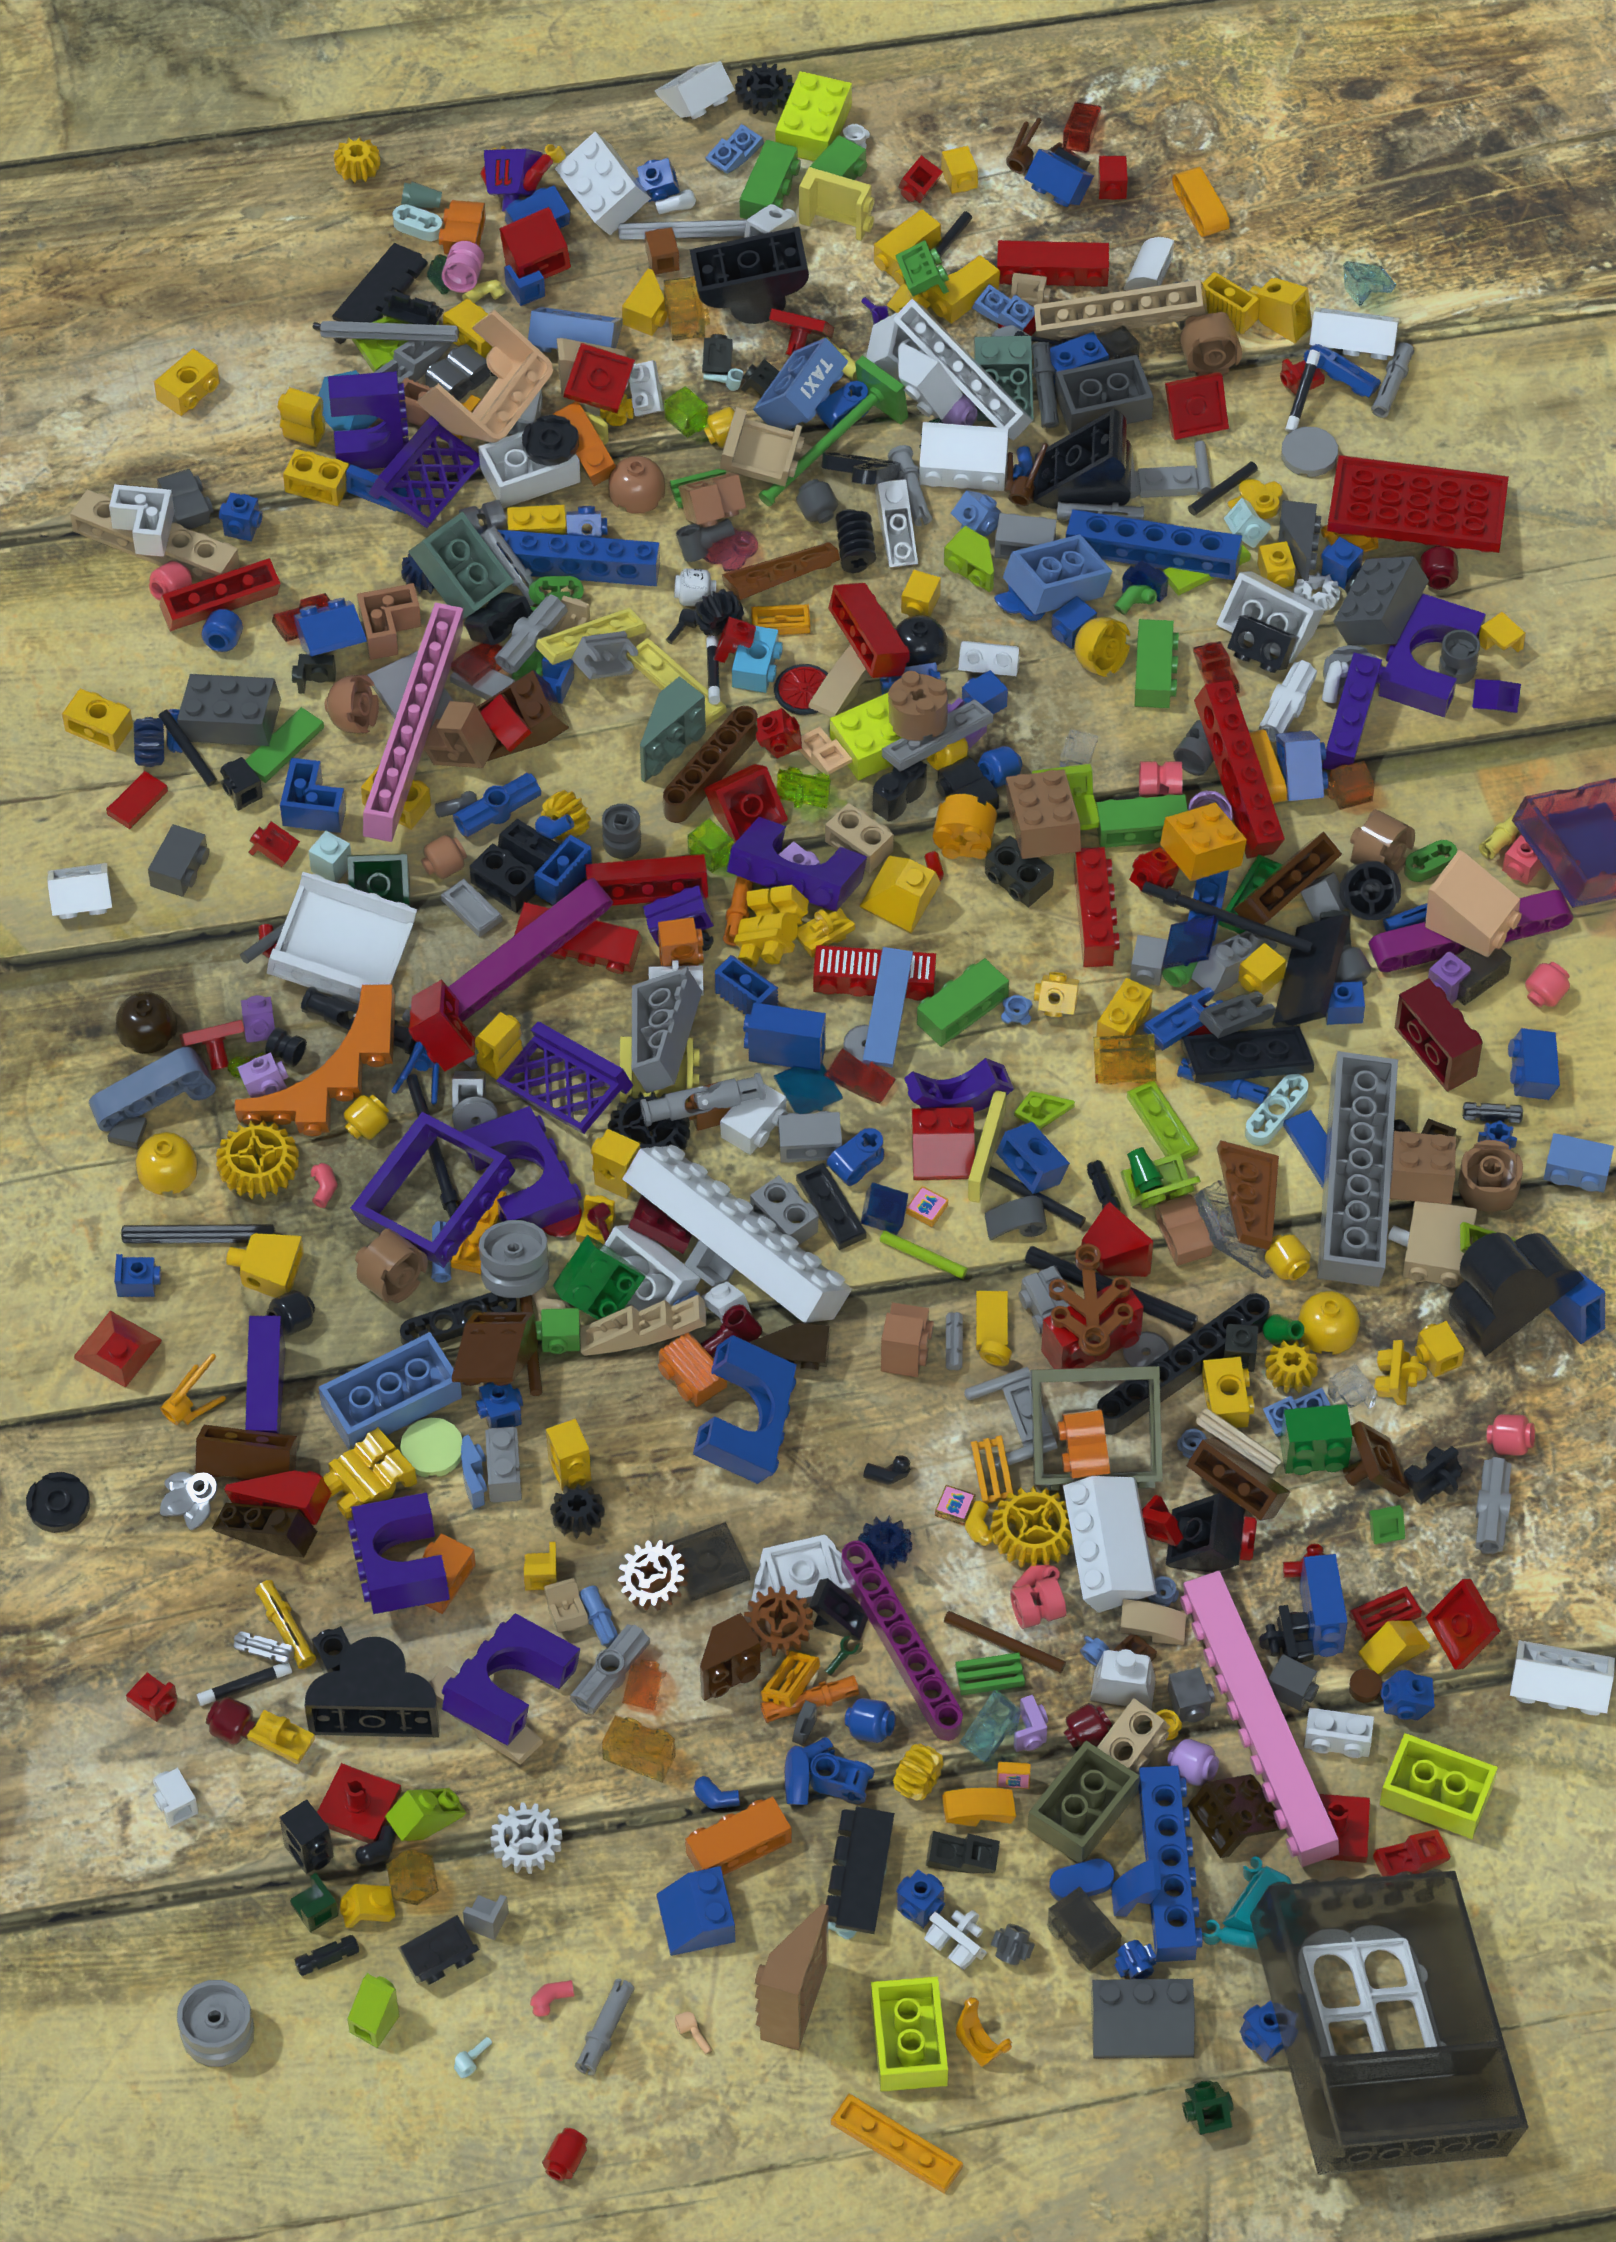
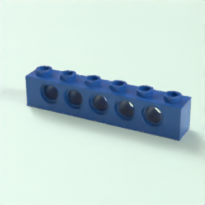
M1072 509L1066 531V538L1080 534L1102 560L1160 569L1170 567L1210 574L1211 577L1235 580L1242 550V535Z
M498 530L525 569H530L532 577L573 576L582 581L657 586L660 568L659 542Z
M1178 1765L1141 1767L1138 1774L1140 1775L1138 1791L1145 1860L1159 1859L1162 1887L1160 1893L1150 1904L1154 1950L1157 1956L1155 1960L1156 1962L1196 1960L1197 1948L1202 1947L1203 1941L1201 1927L1195 1928L1194 1917H1199L1198 1897H1192L1191 1887H1196L1195 1867H1189L1188 1857H1193L1192 1837H1186L1185 1827H1190L1189 1808L1182 1805V1797H1187L1186 1778H1180ZM1161 1800L1169 1801L1171 1805L1161 1806L1157 1802ZM1170 1830L1174 1835L1164 1836L1160 1832ZM1166 1860H1173L1178 1864L1175 1866H1167L1163 1862ZM1169 1890H1176L1180 1892L1181 1895L1173 1897L1168 1895L1166 1892ZM1172 1920H1179L1183 1922L1184 1925L1181 1927H1174L1169 1922Z

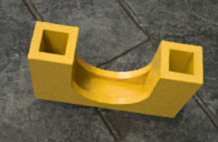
M923 209L919 210L874 243L875 265L892 276L900 286L902 283L906 284L895 255L924 240L930 249L934 248L941 240V223ZM979 255L957 272L948 275L949 280L945 283L949 292L944 294L937 284L927 291L919 293V295L931 303L929 307L933 309L937 316L943 317L952 324L972 309L975 301L989 284L997 290L999 289L1000 270Z

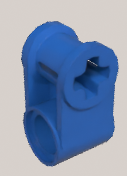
M851 381L818 404L815 409L817 411L816 414L830 430L868 396L866 384L860 381Z
M873 1128L860 1131L855 1137L831 1153L826 1163L827 1166L847 1186L856 1184L865 1174L883 1161L882 1134Z
M821 1753L816 1755L811 1761L809 1782L811 1787L819 1793L841 1798L849 1803L862 1804L867 1797L865 1790L868 1781L873 1778L875 1772L866 1763L848 1760L830 1753ZM827 1770L831 1772V1775L821 1776L817 1772Z

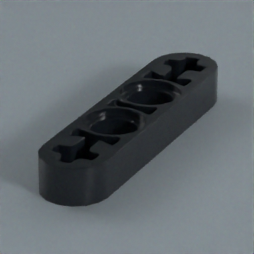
M490 1292L408 1319L400 1327L401 1343L404 1345L417 1339L410 1335V1331L415 1330L419 1337L427 1334L428 1329H426V1325H430L431 1334L437 1343L462 1336L465 1324L468 1321L465 1317L467 1311L475 1309L480 1312H487L486 1306L489 1305V1311L517 1312L516 1298H506ZM503 1301L508 1308L502 1309L501 1306H498V1303ZM441 1319H448L453 1323L447 1330H439L435 1324Z

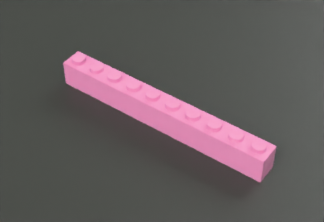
M440 603L434 604L363 812L364 837L389 842L393 841L462 635L463 608Z
M1220 1570L1184 1582V1596L1180 1597L1183 1610L1186 1615H1192L1194 1622L1191 1624L1197 1641L1203 1640L1206 1649H1203L1206 1663L1209 1668L1214 1667L1218 1674L1215 1676L1217 1688L1220 1694L1226 1693L1229 1702L1226 1703L1228 1713L1232 1721L1238 1720L1241 1729H1238V1734L1243 1747H1249L1253 1756H1250V1762L1256 1775L1261 1774L1265 1782L1262 1784L1263 1793L1267 1802L1273 1801L1276 1807L1274 1817L1279 1829H1285L1289 1838L1286 1839V1844L1291 1857L1297 1856L1301 1867H1305L1339 1855L1338 1837Z

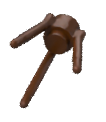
M1041 118L1036 119L1024 141L1023 138L1029 123L1027 121L1023 123L1012 151L1006 158L1007 166L1015 173L1023 174L1031 166L1034 152L1028 147V144L1042 121ZM1059 142L1048 150L1055 153L1058 147H1062V143Z
M1047 443L1042 444L1029 477L1019 476L1015 481H1013V453L1008 452L1007 483L1004 491L1009 493L1008 499L1012 503L1019 506H1028L1032 503L1035 490L1034 479L1047 450Z

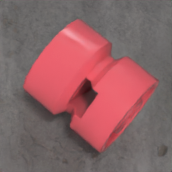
M1140 761L1139 797L1149 798L1168 794L1182 795L1181 761H1165L1162 766H1159L1156 761Z
M1055 1577L1037 1581L1034 1588L1027 1584L1010 1590L1013 1611L1021 1629L1039 1625L1042 1618L1049 1622L1066 1616L1064 1597Z

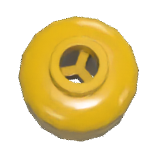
M726 407L709 415L707 418L709 427L704 429L710 443L716 442L722 449H724L735 411L733 408Z
M962 738L955 743L948 744L944 749L927 757L926 760L935 770L950 766L968 755V743L965 738Z
M373 1094L370 1097L361 1095L345 1110L344 1118L348 1123L344 1128L355 1139L362 1136L367 1140H372L389 1123L387 1116L389 1110Z
M1276 1235L1273 1237L1269 1250L1265 1252L1264 1260L1280 1279L1294 1281L1301 1278L1310 1268L1311 1254L1295 1235Z

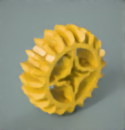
M250 1120L249 1127L246 1128L238 1124L237 1132L229 1130L227 1139H221L220 1148L216 1152L217 1171H219L220 1179L223 1183H227L230 1191L236 1189L240 1197L248 1192L251 1199L254 1198L255 1194H261L265 1199L267 1192L270 1191L277 1196L278 1187L287 1189L288 1180H294L295 1171L299 1168V1151L296 1148L295 1140L292 1136H288L285 1128L279 1130L276 1123L267 1127L263 1120L259 1126H255ZM255 1154H258L260 1165H257Z
M1034 1485L1028 1493L1020 1487L1018 1496L1009 1492L1006 1501L1000 1500L998 1510H994L992 1514L993 1521L990 1526V1530L993 1532L992 1541L994 1545H998L1000 1555L1007 1554L1009 1563L1018 1559L1020 1568L1025 1563H1031V1566H1036L1037 1563L1049 1565L1050 1559L1059 1563L1061 1554L1068 1555L1073 1539L1066 1501L1060 1502L1059 1493L1049 1496L1047 1487L1042 1493L1037 1492ZM1050 1517L1058 1525V1533L1053 1531L1052 1526L1048 1524ZM1010 1522L1014 1524L1015 1529L1019 1531L1018 1538H1016L1009 1530L1008 1525Z

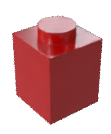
M1099 156V199H1127L1128 177L1126 156Z

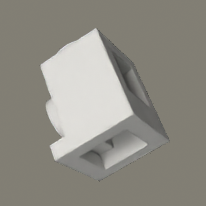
M178 1768L170 1772H162L153 1779L157 1790L153 1797L160 1811H164L169 1828L198 1814L196 1798Z

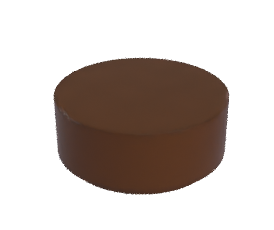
M1360 1669L1352 1674L1349 1692L1355 1700L1369 1703L1375 1701L1380 1696L1382 1680L1375 1671Z

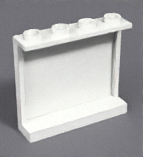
M303 872L299 888L275 949L273 948L267 974L306 987H315L318 991L359 1004L362 985L392 984L413 928L417 909L411 908L405 903H396L384 899L375 893H366L354 889L348 884H339L327 880L318 874Z

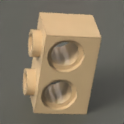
M850 803L846 804L825 824V842L836 850L839 847H843L868 856L865 870L868 873H871L893 852L894 834H892L890 829L883 824H878L864 810L857 809Z
M1133 1698L1097 1748L1139 1774V1768L1148 1765V1756L1155 1747L1160 1748L1168 1738L1169 1732L1167 1730L1170 1725ZM1144 1720H1151V1730L1146 1734H1138L1139 1724ZM1125 1746H1131L1133 1749L1132 1756L1128 1760L1120 1761L1118 1759L1120 1749Z

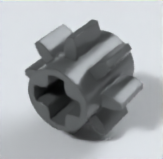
M1007 1924L1006 1929L1000 1928V1930H996L991 1942L992 1946L997 1947L995 1956L1012 1965H1018L1020 1959L1026 1961V1958H1030L1035 1943L1028 1941L1030 1932L1015 1924Z

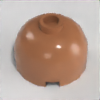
M630 456L622 459L616 464V467L609 476V497L616 507L620 505L626 508V512L633 514L651 511L658 506V502L665 496L663 472L649 458Z
M345 676L331 687L328 697L325 699V710L332 723L338 729L358 734L370 732L367 730L369 725L371 727L375 726L379 713L378 695H372L370 686L375 685L369 676Z

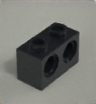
M1241 615L1238 618L1227 648L1235 651L1233 656L1247 662H1250L1251 659L1261 663L1260 668L1276 673L1277 670L1287 669L1299 637L1252 616ZM1247 632L1254 636L1252 647H1248L1244 643V635ZM1273 643H1276L1281 650L1280 656L1277 659L1273 658L1270 654V647Z
M492 843L469 866L471 883L514 913H517L523 907L524 902L527 903L536 895L535 877L533 875L537 871L531 865L523 864L517 860L507 849H501Z
M306 1799L279 1817L284 1846L306 1875L313 1870L324 1868L331 1858L334 1857L330 1830L309 1801Z

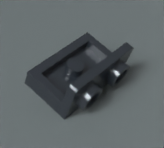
M458 1915L398 1947L416 1983L426 1980L428 1985L446 1976L443 1970L455 1964L458 1969L475 1960L472 1954L480 1950L477 1944H473Z

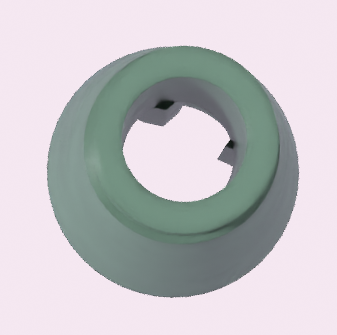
M413 181L411 184L404 183L401 205L406 204L417 208H440L442 192Z

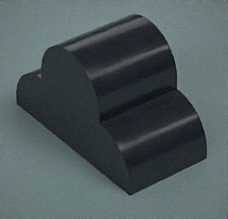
M799 226L689 249L700 300L709 307L730 308L732 315L737 320L748 324L770 321L771 309L783 311L786 306L785 296L799 291L804 287L809 278Z
M1112 409L1048 446L1034 479L1033 502L1052 509H1057L1058 502L1112 505L1113 502H1118L1120 506L1126 505L1131 496L1132 445L1127 439V420L1125 416L1118 410Z
M1490 1233L1475 1241L1464 1253L1460 1263V1274L1464 1281L1451 1296L1449 1314L1486 1357L1583 1281L1584 1278L1551 1240L1543 1234H1528L1513 1241L1505 1233Z
M366 1637L351 1644L342 1656L340 1671H332L319 1676L311 1683L305 1695L304 1706L308 1731L315 1735L439 1738L440 1727L436 1695L433 1687L425 1678L407 1672L403 1652L394 1642L386 1638Z

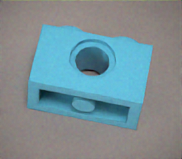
M756 626L751 648L738 645L732 667V687L763 693L767 692L769 682H774L776 677L777 665H774L775 659L781 658L783 642H778L777 629Z

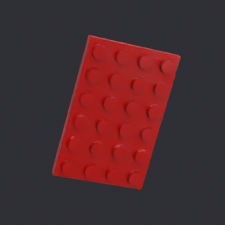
M1338 455L1327 531L1338 534L1360 535L1367 538L1392 539L1398 542L1408 541L1424 545L1447 546L1454 549L1463 548L1486 553H1499L1509 476Z

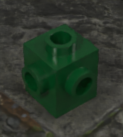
M1201 2081L1196 2083L1194 2087L1185 2089L1187 2101L1182 2102L1183 2113L1187 2123L1192 2122L1200 2135L1233 2127L1230 2112L1234 2111L1232 2098L1229 2091L1224 2092L1218 2082Z

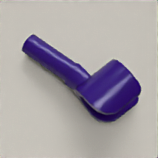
M866 297L862 299L861 302L872 314L873 325L889 317L887 306H876Z

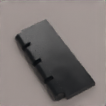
M393 243L332 315L333 320L372 323L382 319L383 315L381 313L387 304L384 301L386 291L395 289L397 292L404 294L414 282V278H417L427 267V260L422 258V254Z
M857 1806L855 1811L849 1809L842 1810L838 1833L843 1836L837 1837L833 1863L836 1865L832 1866L828 1893L832 1895H828L826 1899L828 1922L836 1923L835 1928L875 1934L895 1813Z

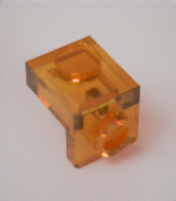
M641 1659L640 1664H632L622 1703L656 1710L662 1679L666 1677L667 1671L659 1669L660 1663Z

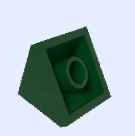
M407 853L347 855L348 884L351 887L366 893H375L384 899L396 903H405L410 906V874Z

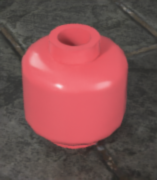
M169 561L151 573L149 578L150 592L159 601L162 594L192 584L191 572L186 566L177 561Z
M1554 962L1539 964L1525 982V987L1529 992L1527 998L1537 1007H1542L1543 1005L1548 1007L1556 1006L1570 988L1569 974Z
M1498 1415L1493 1425H1488L1487 1427L1488 1444H1493V1448L1498 1455H1525L1528 1449L1534 1446V1424L1529 1423L1525 1415Z

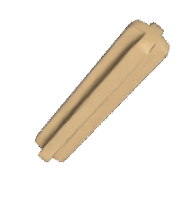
M1204 1408L1198 1415L1196 1423L1267 1473L1272 1474L1279 1466L1281 1459L1208 1408Z

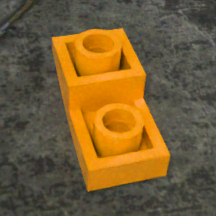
M965 1788L946 1791L942 1795L946 1823L976 1827L980 1820L1012 1824L1016 1818L1012 1789Z

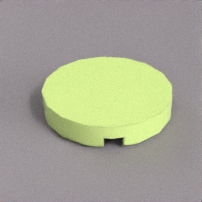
M426 1418L418 1420L408 1427L402 1435L400 1450L402 1455L415 1468L417 1475L421 1477L437 1475V1477L453 1471L462 1460V1436L454 1424L440 1418Z

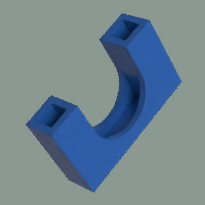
M734 1335L719 1344L716 1348L711 1373L740 1386L750 1394L759 1412V1425L757 1431H747L714 1416L699 1427L693 1455L756 1484L772 1476L779 1465L777 1455L785 1436L783 1427L790 1412V1405L788 1403L790 1394L796 1385L794 1375L797 1365Z

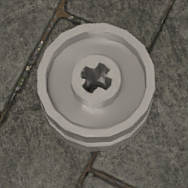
M508 1220L491 1226L480 1237L481 1278L486 1289L498 1296L521 1298L532 1295L545 1286L549 1280V1259L547 1257V1237L541 1228L533 1223L522 1220Z
M207 1980L194 1985L184 1994L178 2005L177 2023L186 2053L196 2062L208 2067H223L238 2061L248 2052L254 2040V2022L251 2007L245 1993L236 1985L227 1981Z

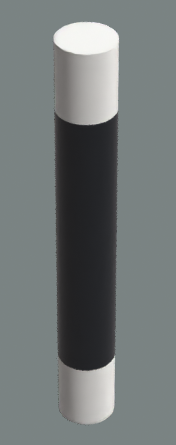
M1310 350L1285 428L1287 432H1292L1298 428L1321 353L1318 351Z
M711 635L706 638L708 700L710 704L715 705L720 702L719 661L714 660L718 638Z
M281 1663L198 1693L196 1696L199 1705L203 1706L291 1674L292 1669L289 1663Z

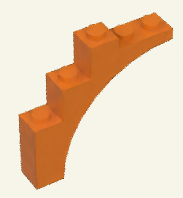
M392 984L362 985L359 1007L351 1029L340 1047L326 1063L304 1080L282 1091L256 1098L235 1099V1113L238 1121L249 1125L250 1120L255 1125L260 1124L263 1120L278 1125L291 1124V1121H295L299 1133L304 1135L319 1136L321 1133H330L331 1098L348 1102L362 1095L363 1064L371 1067L393 1064L396 995Z

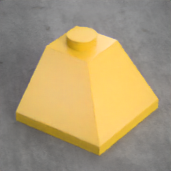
M888 856L861 902L860 908L912 934L941 882L935 871L911 859Z

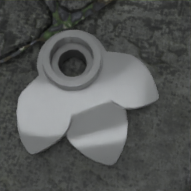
M178 1472L168 1477L164 1483L170 1492L165 1495L161 1502L160 1514L166 1517L184 1515L189 1530L192 1531L198 1528L207 1520L211 1513L210 1502L216 1497L218 1490L216 1480L208 1473H198L193 1476L187 1472ZM205 1483V1488L197 1492L198 1486Z

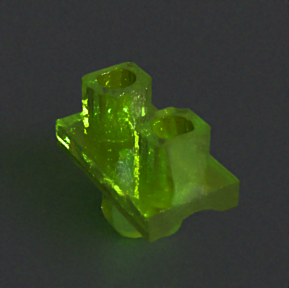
M790 766L787 770L779 769L776 790L780 799L794 802V808L801 809L803 804L827 809L831 785L828 775L823 773H817L814 776L806 775L799 768Z

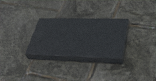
M1345 914L1296 928V937L1314 944L1310 954L1291 948L1272 1025L1276 1028L1290 1027L1326 1017L1350 919Z
M1300 1026L1237 1031L1219 1039L1214 1034L1181 1037V1047L1195 1083L1314 1072V1062Z

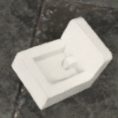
M727 1281L715 1285L711 1291L701 1296L705 1300V1307L719 1316L722 1324L725 1312L734 1305H744L751 1313L745 1294Z

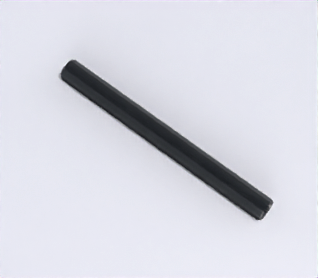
M1031 1246L1025 1256L1026 1263L1042 1270L1054 1266L1063 1279L1083 1287L1082 1271L1075 1263L1035 1246ZM1095 1272L1097 1292L1112 1285L1113 1279ZM1131 1287L1144 1306V1313L1187 1331H1193L1198 1321L1197 1314Z

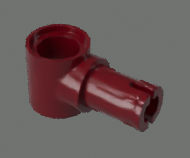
M734 1305L725 1312L722 1319L723 1324L720 1326L721 1329L700 1343V1345L714 1359L717 1346L732 1335L746 1342H751L760 1337L763 1329L761 1324L744 1305Z

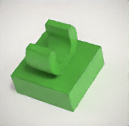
M1400 1505L1369 1511L1371 1539L1374 1545L1405 1539L1404 1512Z

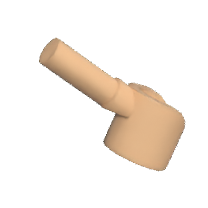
M684 2012L675 2016V2025L679 2034L690 2031L703 2052L708 2054L712 2049L701 2035L694 2014Z

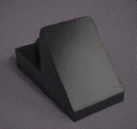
M829 1578L820 1579L809 1605L818 1614L814 1627L842 1637L853 1636L852 1640L855 1641L860 1640L868 1621L862 1606Z

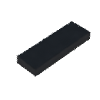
M824 1163L796 1175L797 1183L808 1201L817 1210L819 1219L838 1250L866 1239L865 1229Z

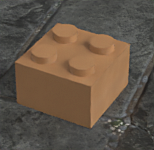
M1394 1131L1390 1199L1451 1204L1455 1181L1456 1137L1442 1134L1432 1135L1409 1131Z

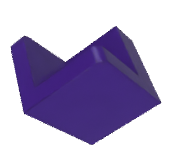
M1475 679L1472 707L1518 713L1521 684L1501 680Z

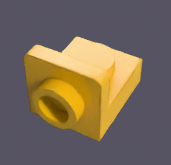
M902 283L887 306L896 313H899L911 299L922 305L926 310L931 303L919 294L913 297L907 285Z
M585 1195L583 1201L584 1211L576 1232V1241L583 1242L585 1237L589 1235L605 1244L601 1231L598 1229V1226L588 1221L587 1214L594 1206L602 1202L609 1207L611 1215L604 1221L611 1234L616 1218L615 1201L601 1195Z

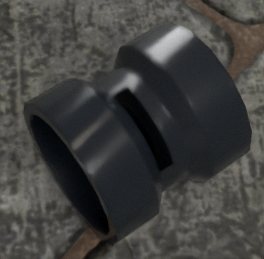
M277 1027L272 1031L267 1040L265 1054L271 1052L273 1058H283L286 1064L294 1067L302 1059L307 1041L298 1035L292 1037L288 1031Z

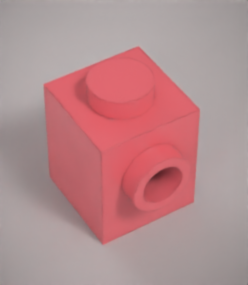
M1524 833L1518 837L1505 853L1502 871L1507 873L1512 879L1519 880L1528 885L1544 866V862Z

